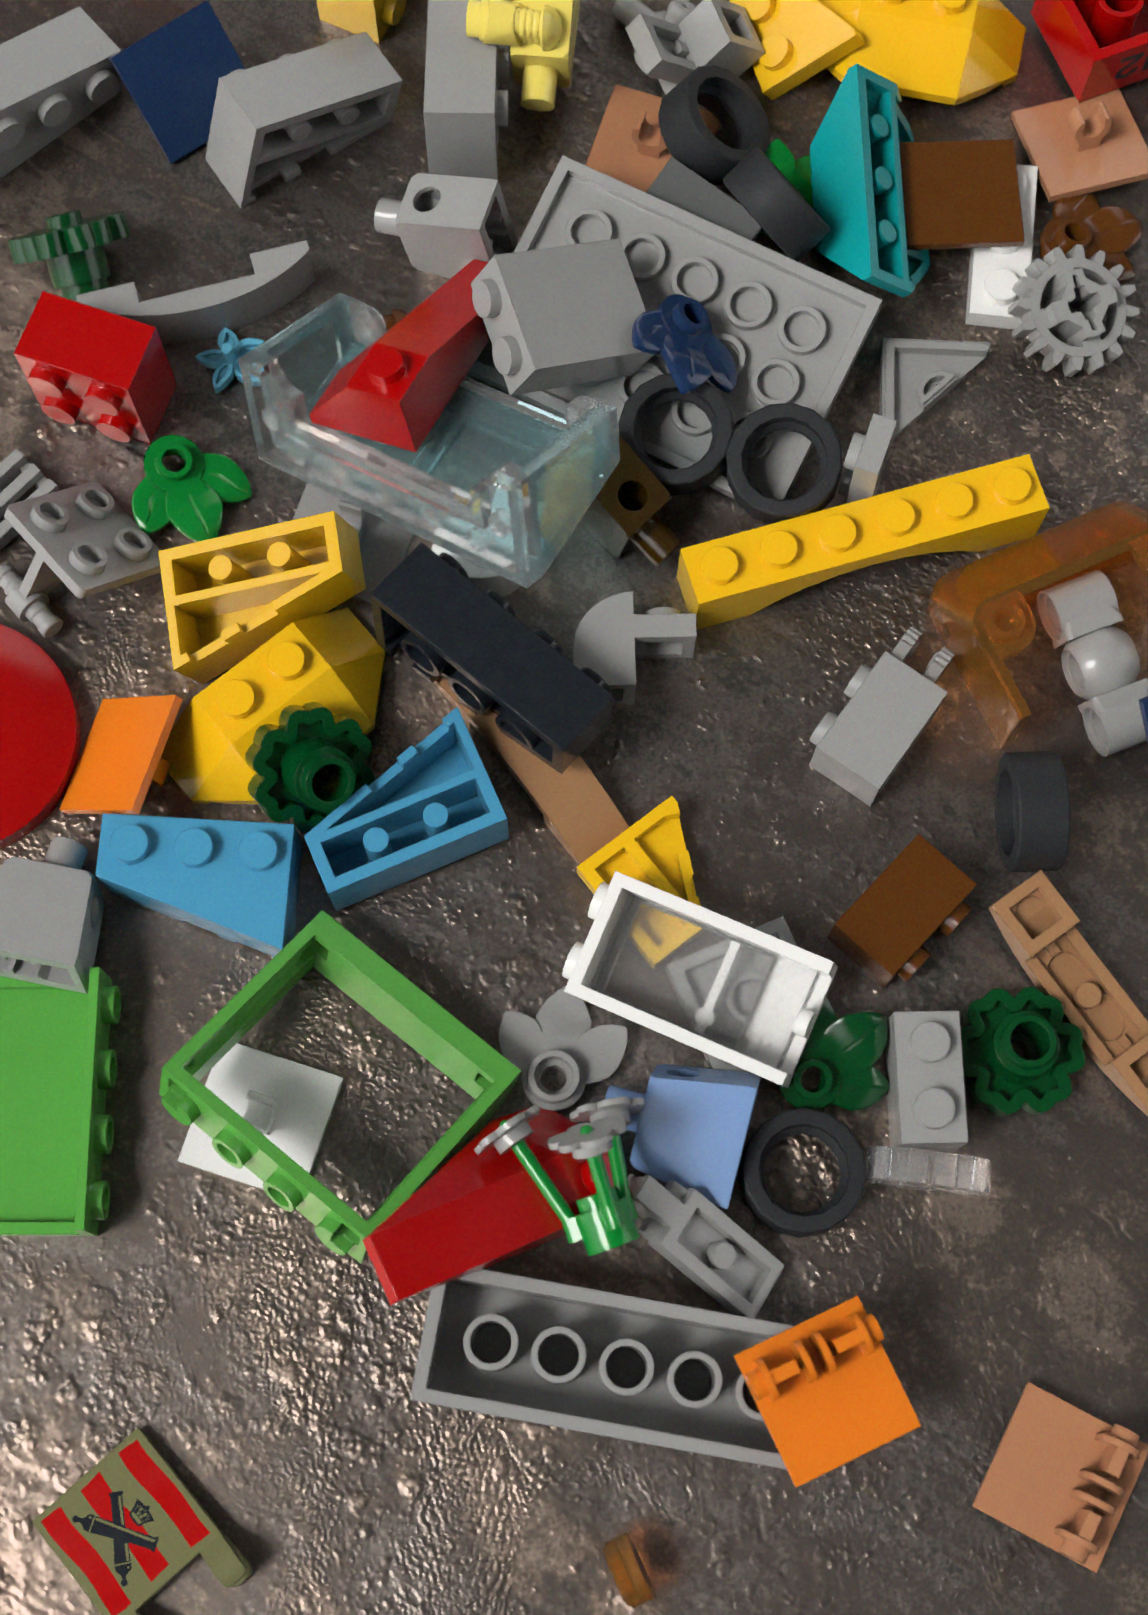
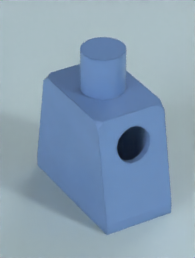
M661 1064L656 1065L652 1072L646 1094L609 1085L605 1099L628 1097L629 1099L644 1098L645 1107L642 1108V1112L631 1115V1124L626 1126L628 1131L636 1132L629 1164L633 1168L665 1183L676 1181L684 1188H695L715 1206L728 1209L762 1077L744 1071Z

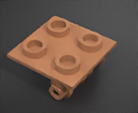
M1027 1382L972 1503V1507L1097 1573L1148 1456V1445L1140 1441V1436L1118 1424L1111 1426Z

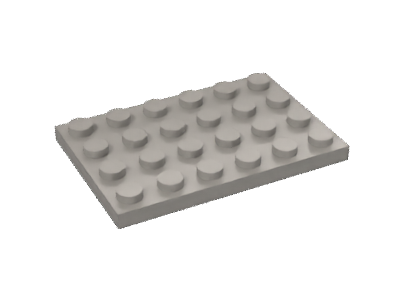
M562 155L514 252L620 238L646 312L657 310L662 301L673 294L692 298L698 301L707 311L712 333L729 350L737 371L735 388L729 394L718 389L707 379L708 383L721 392L731 410L733 432L749 414L769 404H798L815 410L826 420L882 308L883 300ZM489 339L467 374L509 393L503 375L495 367L492 355L493 346ZM654 354L633 375L514 396L593 433L607 421L619 434L618 423L628 398L639 385L658 375L670 374L662 355ZM682 400L668 401L655 407L645 418L641 429V442L647 456L654 462L670 469L687 468L699 462L709 450L712 440V426L705 412L695 404ZM790 430L774 431L762 437L752 448L748 459V473L754 486L766 496L785 500L813 443L804 435ZM726 467L714 483L707 487L735 499L728 485Z

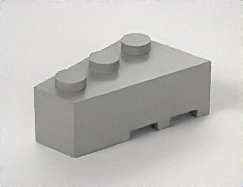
M366 31L343 39L336 38L324 45L295 54H285L276 60L248 69L234 70L226 76L219 77L205 160L241 209L256 200L252 190L281 174L284 180L288 182L301 174L298 163L326 148L332 156L391 122L403 80Z

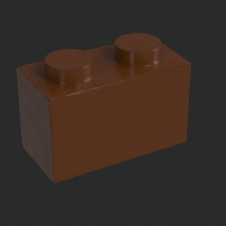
M918 834L834 924L827 939L883 989L896 975L907 982L931 956V953L923 945L939 929L948 937L973 910L965 900L977 884Z

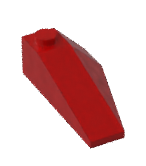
M473 259L341 368L309 413L312 423L417 452L490 339L483 318L475 311L472 300V287L470 285L488 262Z

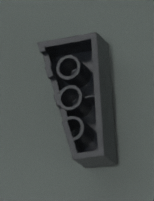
M421 542L370 593L376 640L388 654L394 656L400 649H403L415 662L412 665L414 672L431 684L439 676L445 678L461 705L476 715L478 713L483 715L488 710L498 715L495 718L496 725L503 734L560 774L575 761L611 722L614 697L611 695V689L606 681L592 669L583 667L580 670L566 659L559 644L548 633L538 628L532 631L515 618L513 608L498 593L492 590L484 593L469 581L465 569L449 554L442 552L438 556Z

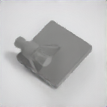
M92 481L9 504L4 514L6 520L36 552L24 578L20 577L12 564L5 563L0 566V586L6 594L5 603L22 622L30 621L32 624H35L38 631L45 638L55 635L63 625V621L50 610L48 606L50 598L47 595L61 581L76 597L85 598L161 573L158 553L160 549L145 532L139 529L133 519L98 482Z

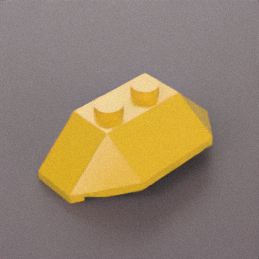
M818 0L856 29L865 41L864 45L826 68L840 82H842L850 67L859 64L896 83L901 96L956 106L981 96L999 85L1006 86L1016 81L1026 27L999 0Z
M348 607L290 623L192 698L171 729L161 758L171 764L168 774L193 804H210V802L258 804L248 792V784L256 772L248 766L245 760L246 752L253 744L256 730L265 724L279 726L280 714L289 705L302 706L306 703L318 702L330 710L332 715L341 713L358 722L362 733L367 735L375 728L382 674L386 659L385 650Z

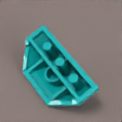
M855 64L847 70L810 145L813 208L831 229L830 233L816 245V251L862 281L904 298L913 293L916 288L915 285L923 278L930 267L929 250H907L899 143L915 141L910 125L897 105L902 100L897 84L859 64Z

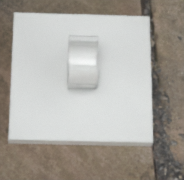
M236 1043L211 1068L205 1086L311 1174L344 1078ZM194 1123L190 1125L177 1160L178 1162L264 1190V1182L245 1166L238 1169L228 1164L212 1145L213 1139Z

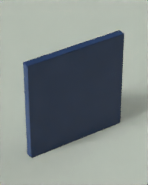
M208 0L109 57L169 163L175 162L208 141L219 77L226 76L237 69H245Z

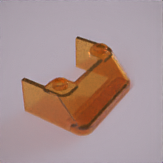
M1127 502L1107 504L949 572L936 582L928 600L929 616L946 648L955 653L953 661L1000 750L1012 745L1031 716V712L1004 661L1024 652L1035 635L1036 622L1030 608L1037 605V594L1041 590L1095 570H1100L1106 575L1134 562L1137 563L1142 573L1148 578L1147 510Z

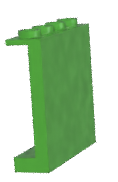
M90 967L87 994L0 976V1237L98 1236L99 1220H106L108 1218L110 1186L108 1180H101L102 1155L110 1154L112 1151L114 1123L112 1115L105 1114L106 1089H113L116 1085L118 1068L116 1051L109 1049L110 1024H118L120 1019L121 994L119 986H112V979L100 967Z

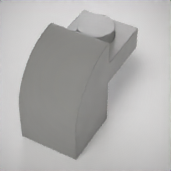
M703 0L678 25L640 13L626 27V31L635 49L634 58L637 65L647 76L654 79L658 78L665 95L697 67L715 65L730 70L740 77L765 53L745 8L725 0Z
M633 591L609 596L595 604L580 621L573 641V664L580 670L583 667L592 669L606 681L611 689V695L614 697L613 705H634L636 691L635 659L693 658L697 638L696 613L681 614V611L677 608L656 607L649 609L645 614H634Z

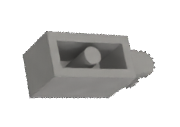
M913 625L910 626L891 653L885 651L873 668L866 663L860 666L844 690V694L851 698L839 716L829 710L809 739L810 742L816 745L809 766L870 807L937 714L948 693L936 683L953 660L954 652L944 646L940 652H936L931 658L923 675L905 664L907 658L912 657L919 647L923 632Z

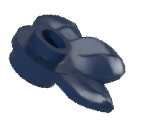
M673 294L665 298L657 310L643 312L636 318L632 328L633 347L642 352L656 355L661 354L682 395L696 390L707 379L725 393L729 394L734 390L737 382L734 360L726 346L712 333L707 311L698 301L684 295Z

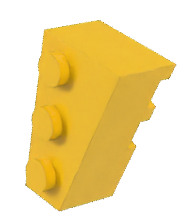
M335 511L158 551L173 670L202 685L234 667L290 623L324 614L366 589L358 531Z

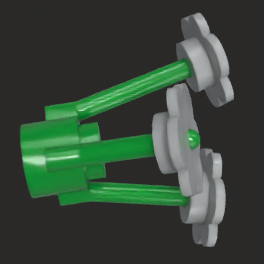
M615 1097L597 1103L581 1105L576 1108V1111L569 1114L570 1121H590V1123L574 1125L568 1128L567 1132L557 1134L547 1140L551 1150L559 1149L560 1153L571 1152L574 1159L587 1158L597 1193L576 1201L580 1211L578 1215L573 1213L525 1142L534 1133L528 1123L538 1116L540 1108L537 1104L509 1120H503L496 1131L481 1140L479 1145L474 1148L477 1155L484 1153L493 1146H495L500 1155L513 1150L561 1221L569 1244L583 1240L588 1256L613 1249L640 1237L634 1219L639 1217L630 1194L620 1134L627 1130L626 1126L631 1124L630 1116L642 1112V1108L645 1107L644 1098L629 1099L628 1097ZM607 1151L614 1187H611L602 1156Z

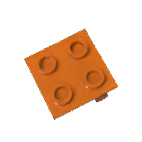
M858 1296L734 1355L736 1363L795 1488L922 1426L880 1342L884 1340L883 1332L872 1313L867 1315Z

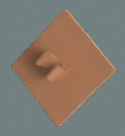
M615 84L585 165L646 193L664 166L673 157L669 153L660 132L658 113L662 97ZM699 108L705 125L716 137L720 122L713 113Z
M1119 88L1079 103L1076 97H1071L1011 112V120L1032 166H1038L1037 177L1049 202L1148 179V147Z

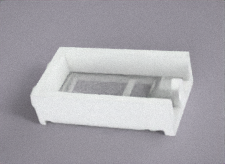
M615 871L610 884L602 882L597 888L589 907L588 917L593 919L594 922L585 943L577 941L573 945L564 964L562 976L569 979L564 992L788 1088L838 969L835 962Z

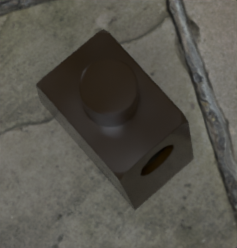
M607 421L562 461L549 496L612 556L619 558L634 544L657 568L683 543L660 519L672 499L670 493Z

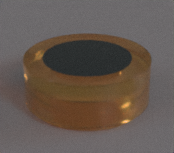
M626 1532L605 1542L603 1552L608 1567L627 1606L635 1609L656 1599L646 1567L630 1535Z

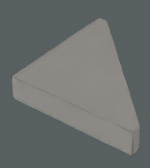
M882 338L879 355V415L897 420L892 442L987 360L991 350V342Z

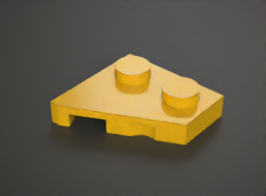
M729 0L731 3L745 8L765 51L752 66L762 93L772 101L865 44L863 36L856 29L818 0Z
M670 796L577 866V874L593 894H595L602 882L610 884L615 871L700 906L699 897L696 895L693 882V869L689 851L686 850L679 818V805L673 796ZM642 903L628 938L655 970L701 935L704 929Z

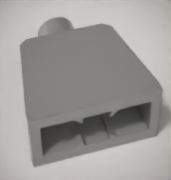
M417 173L411 177L402 201L382 197L375 208L374 227L376 232L399 236L413 267L448 279L453 277L473 259L489 262L494 255L513 253L518 244L499 181L495 179Z
M54 837L51 840L43 862L13 856L6 859L1 865L0 976L85 994L88 993L90 967H94L104 912V898L95 876L88 871L81 870L88 850L80 842L67 837Z

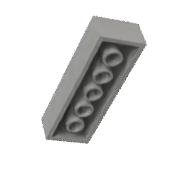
M481 1269L431 1289L410 1400L786 1469L736 1363L734 1355L794 1326Z

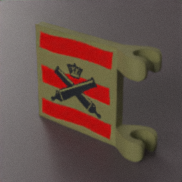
M141 1428L134 1430L32 1521L101 1615H142L139 1610L200 1554L217 1580L225 1587L229 1588L232 1586L235 1588L240 1586L253 1572L249 1561L221 1531Z

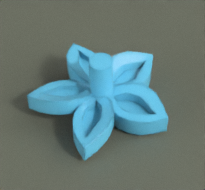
M225 327L218 335L217 343L220 350H206L195 356L197 361L204 367L215 369L212 381L216 393H219L231 383L234 375L244 384H259L257 370L253 363L261 358L266 345L264 340L256 338H245L238 341L236 335Z

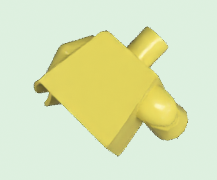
M468 0L466 36L479 38V41H482L483 44L510 46L514 82L522 84L520 101L522 107L532 111H550L555 107L556 87L566 88L571 86L579 0Z

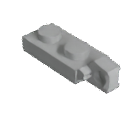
M629 1174L628 1183L631 1198L638 1216L644 1219L638 1232L649 1240L647 1243L732 1315L755 1319L784 1269V1264L695 1188H684L676 1181H668L666 1186L663 1187L650 1175L645 1174L644 1177Z

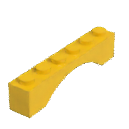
M1030 454L681 548L677 580L688 613H696V630L752 615L770 604L809 586L874 564L936 552H981L1035 537L1050 507Z

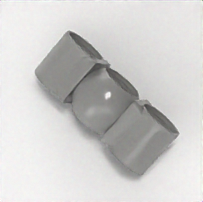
M1095 570L1039 591L1037 594V606L1043 626L1052 638L1054 649L1065 646L1061 654V664L1065 678L1072 691L1077 696L1087 700L1078 705V709L1082 713L1087 736L1095 750L1101 756L1107 757L1146 742L1147 738L1139 700L1148 696V677L1137 681L1141 668L1137 648L1128 633L1115 626L1122 622L1124 618L1119 612L1118 600L1109 579L1100 570Z

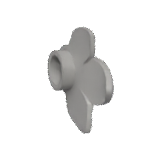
M566 986L556 991L544 1002L535 1019L520 1012L505 1011L499 1029L501 1052L508 1061L521 1070L522 1087L528 1100L533 1105L537 1104L541 1109L555 1112L573 1106L582 1096L585 1085L598 1083L610 1078L618 1069L628 1042V1033L625 1026L609 1024L592 1028V1021L586 1004L582 999L564 992ZM551 1069L560 1070L566 1077L564 1087L557 1091L546 1089L541 1082V1078L546 1071Z

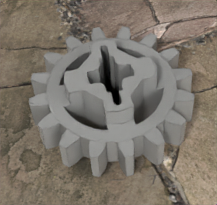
M1076 244L1066 253V256L1060 247L1053 248L1044 256V261L1037 258L1025 269L1027 277L1023 276L1014 284L1012 291L1022 299H1018L1008 307V314L1021 317L1022 324L1011 333L1013 338L1027 336L1031 342L1023 353L1026 358L1038 352L1045 356L1042 370L1048 372L1059 363H1062L1065 377H1072L1082 367L1088 375L1092 374L1104 366V361L1109 364L1123 353L1120 345H1124L1134 338L1136 332L1125 323L1140 314V309L1132 305H1126L1125 298L1136 291L1135 285L1126 284L1121 286L1117 279L1122 274L1124 267L1119 264L1110 270L1106 269L1103 266L1105 261L1104 251L1099 250L1091 258L1085 259L1083 245ZM1042 293L1046 301L1043 309L1040 307ZM1106 313V325L1104 327L1102 320Z

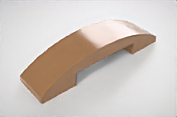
M439 676L434 681L435 685L454 709L458 707L463 720L469 728L474 726L542 812L544 823L578 865L629 828L609 795L580 755L560 774L503 734L496 725L495 718L498 715L488 710L483 715L479 713L477 715L459 703L457 696L445 678Z
M1040 870L988 909L1015 957L1035 987L1044 996H1052L1062 1002L1064 1008L1062 1022L1074 1024L1081 1029L1083 1034V1044L1081 1047L1107 1077L1148 1116V1021L1074 925L1080 922V919L1042 870Z

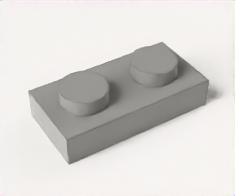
M873 413L866 435L854 433L844 461L843 468L845 470L837 494L847 496L846 503L876 496L884 473L897 420Z

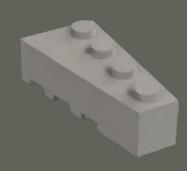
M428 0L423 115L429 174L498 180L499 126L508 127L509 110L508 90H500V78H509L510 46L483 44L482 41H479V38L466 36L468 0Z
M80 6L0 44V179L122 92V80L109 57L121 50Z

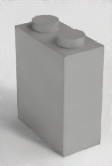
M620 238L494 255L470 284L475 311L483 318L493 346L492 355L495 367L503 375L510 396L633 375L654 355L637 350L632 344L633 323L639 315L646 312Z

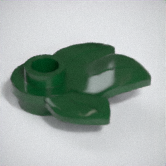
M826 997L788 1088L777 1084L782 1097L790 1105L798 1109L808 1108L813 1110L822 1109L832 1103L840 1108L855 1111L868 1108L879 1101L890 1088L886 1077L872 1066L880 1058L887 1043L888 1027L885 1015L876 1012H856L837 1018L830 1001ZM815 1066L821 1075L820 1083L812 1090H805L801 1084V1075L805 1069Z

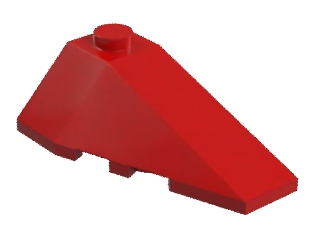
M529 1108L494 1119L485 1125L474 1136L475 1138L442 1165L431 1179L419 1190L411 1194L362 1240L390 1305L566 1235L561 1221L513 1150L503 1155L499 1154L495 1146L480 1155H477L474 1151V1148L479 1145L481 1140L499 1128L503 1120H509ZM540 1108L538 1116L528 1123L534 1133L525 1142L573 1213L578 1215L580 1211L576 1201L597 1193L587 1158L574 1159L571 1152L560 1153L559 1149L551 1150L547 1143V1140L551 1137L567 1132L568 1128L578 1123L571 1122L570 1119L555 1111ZM607 1151L602 1156L611 1187H614Z

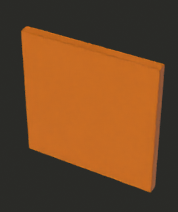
M177 695L102 699L59 810L66 814H139L151 782L162 787L171 764L161 758L183 699Z

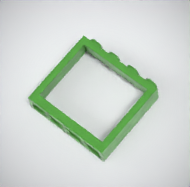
M321 910L162 1067L159 1094L162 1096L161 1100L164 1107L176 1120L186 1126L194 1123L213 1139L212 1145L222 1159L238 1169L245 1166L264 1182L263 1188L266 1194L274 1203L289 1212H293L295 1209L316 1226L315 1233L330 1250L343 1256L348 1253L361 1264L368 1256L362 1240L411 1194L419 1190L431 1179L442 1165L469 1143L508 1099L521 1070L336 920ZM312 967L475 1099L367 1221L199 1081Z

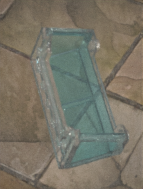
M341 292L238 359L259 460L527 589L545 575L620 461L616 407L582 395L569 402L565 412L566 419H563L467 377L463 379L417 452L312 423L309 413L337 372L386 332L385 321L374 307Z

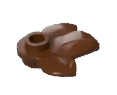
M1093 192L1056 200L1052 208L1053 219L1045 225L1040 235V255L1043 261L1044 256L1053 248L1060 247L1066 256L1069 250L1076 244L1083 245L1085 259L1091 258L1099 250L1105 252L1103 266L1106 269L1110 270L1114 266L1121 264L1124 270L1117 279L1119 283L1134 279V268L1123 253L1130 250L1141 238L1143 233L1141 221L1131 212L1121 207L1105 206L1100 208Z

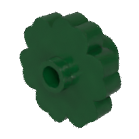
M74 210L45 218L48 228L29 232L7 241L14 264L45 260L54 289H60L64 298L76 301V295L109 288L106 277L110 276L111 272L103 245L129 237L131 233L124 211L82 219L80 210Z
M310 702L302 706L289 705L280 714L279 726L265 724L260 726L255 732L253 744L248 748L245 755L246 763L256 772L248 784V792L258 802L262 812L272 821L283 822L289 820L299 831L308 833L365 784L369 786L373 783V771L363 763L371 753V741L362 733L358 722L346 714L332 715L330 710L318 702Z
M1035 987L1023 988L1014 997L1004 989L994 988L983 998L973 1001L964 1010L963 1020L966 1027L961 1029L964 1081H973L970 1088V1096L976 1105L989 1108L994 1114L1004 1118L1011 1116L1021 1107L1030 1115L1039 1116L1070 1096L1072 1084L1069 1076L1084 1066L1085 1055L1081 1048L1083 1044L1081 1029L1074 1024L1062 1022L1064 1015L1062 1002L1052 996H1044ZM1011 1043L1021 1047L1024 1052V1059L1014 1052Z

